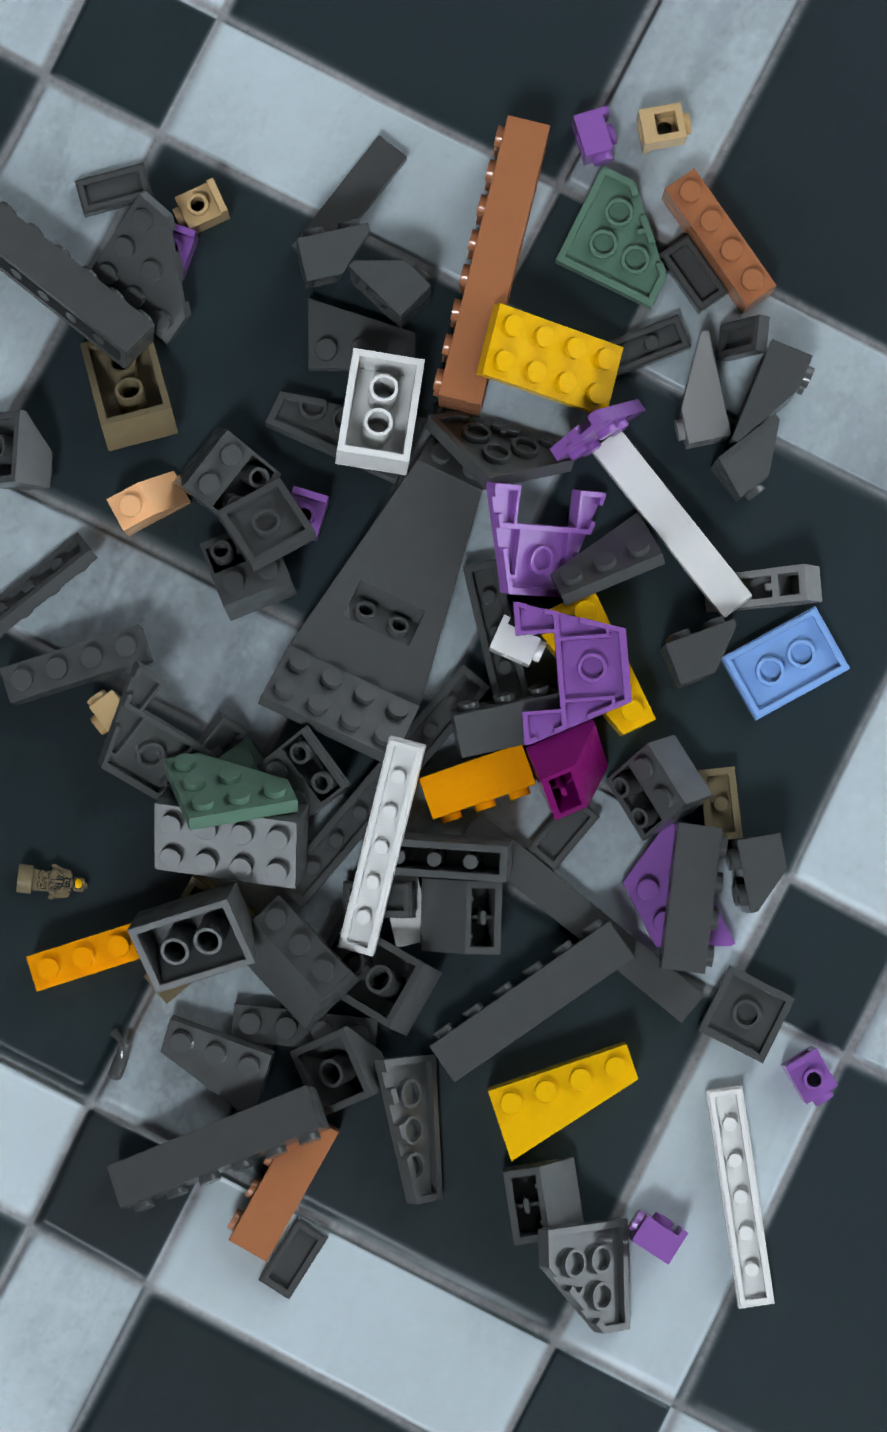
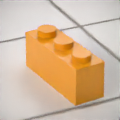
M523 745L502 749L419 778L432 819L440 818L442 824L462 818L461 810L473 806L476 813L497 806L496 798L509 795L510 801L529 795L531 794L529 787L536 784Z
M131 923L27 956L26 959L36 991L38 992L140 959L127 931Z

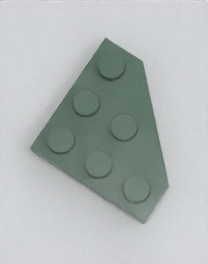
M602 166L555 263L651 310L667 278V273L663 262H661L655 244L656 241L647 215H645L634 180L606 166Z
M184 753L176 757L163 759L164 772L190 831L298 812V799L288 779L201 753Z

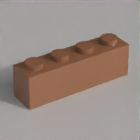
M695 168L665 188L662 201L727 288L729 297L741 314H744L769 297L777 285Z
M328 1122L330 1129L321 1132V1139L304 1146H300L299 1142L286 1146L287 1153L264 1160L263 1164L269 1168L263 1179L255 1177L245 1196L251 1200L245 1211L237 1209L227 1227L233 1231L229 1241L267 1262L340 1131L339 1128Z

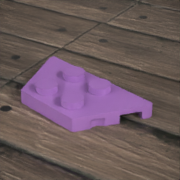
M639 399L594 410L587 416V422L580 427L579 425L574 427L565 437L552 446L550 451L557 461L569 457L572 461L577 460L581 456L585 458L602 446L601 440L610 435L611 437L616 436L629 426L628 422L646 410Z
M674 824L657 834L622 881L655 947H661L675 833ZM719 912L716 931L710 930L709 945L732 946L735 942Z

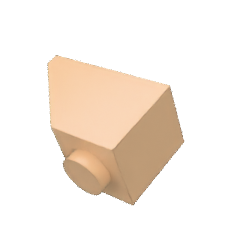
M175 471L138 482L106 499L121 528L128 537L191 503L186 492L173 483L177 478Z

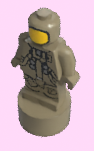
M19 864L16 892L31 894V891H45L50 894L48 899L53 900L54 898L69 897L71 888L76 892H84L87 889L88 882H85V878L75 877L72 880V871L59 867L56 864H52L53 869L51 871L34 869V865Z

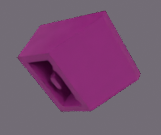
M593 719L526 747L539 788L554 820L589 806L608 768Z

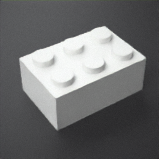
M353 348L335 464L400 475L407 474L425 359Z

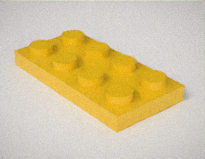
M497 303L493 305L476 375L590 414L594 410L609 407L624 347L505 304Z

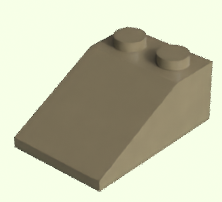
M90 341L80 343L108 451L178 434L154 342L126 369L122 368Z

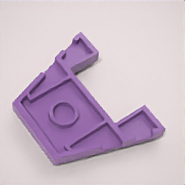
M487 481L486 490L500 592L513 595L560 597L550 574L579 554L586 534L591 535L596 523L592 521L597 506H603L606 493L572 489L567 526L517 523L522 485Z
M513 602L515 636L554 634L560 709L522 712L524 746L541 741L632 702L626 628L558 613V611L542 609L521 602Z

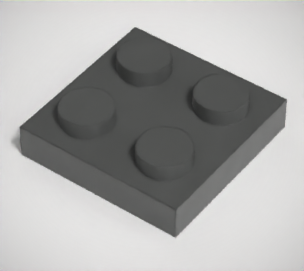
M280 477L217 511L218 519L253 573L317 538L316 531Z
M729 965L697 1030L763 1063L795 998Z

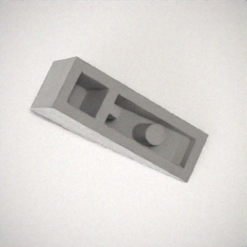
M709 330L701 331L698 337L678 414L679 419L674 420L678 441L684 440L685 449L728 441L731 436Z
M797 564L735 573L752 594V598L736 610L786 607L822 602L819 566ZM705 597L706 612H717Z

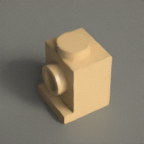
M681 102L638 110L636 124L642 154L649 153L652 150L685 145L687 135L691 134L692 129L689 113L682 112ZM667 126L670 129V133L660 134L658 127Z
M213 178L206 180L207 183L174 197L178 206L173 208L172 211L178 224L196 230L197 234L231 219ZM201 201L204 202L205 205L202 210L194 211L192 209V205Z
M103 689L87 701L89 708L94 713L90 720L102 735L109 731L121 699L114 690L107 693Z

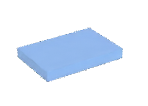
M816 606L728 653L721 659L754 721L850 669Z

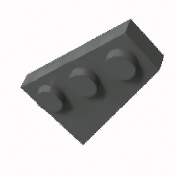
M637 512L550 575L556 590L566 606L664 565L665 560L639 512Z

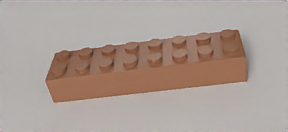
M510 115L507 117L505 126L498 125L493 156L497 157V161L490 160L488 164L484 190L489 191L488 196L481 194L476 225H480V229H472L467 259L472 261L471 265H463L459 282V293H462L463 297L462 300L455 298L450 318V327L455 328L454 333L446 334L442 349V362H446L445 369H437L434 381L433 396L438 397L439 408L451 411L458 410L480 417L489 379L476 375L493 305L497 303L508 305L548 144L550 125Z

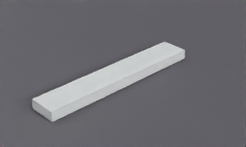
M620 432L616 436H610L601 443L602 446L592 454L720 616L726 618L751 599V592L626 435Z
M392 735L388 739L339 939V948L372 957L375 954L426 744Z
M742 1085L708 1089L705 1092L737 1307L741 1309L775 1304Z

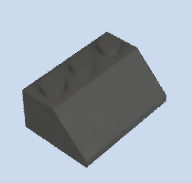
M236 881L139 911L127 930L156 993L256 963L257 960L250 911Z
M279 895L252 920L257 960L256 963L248 965V967L308 1031L360 979L302 916Z

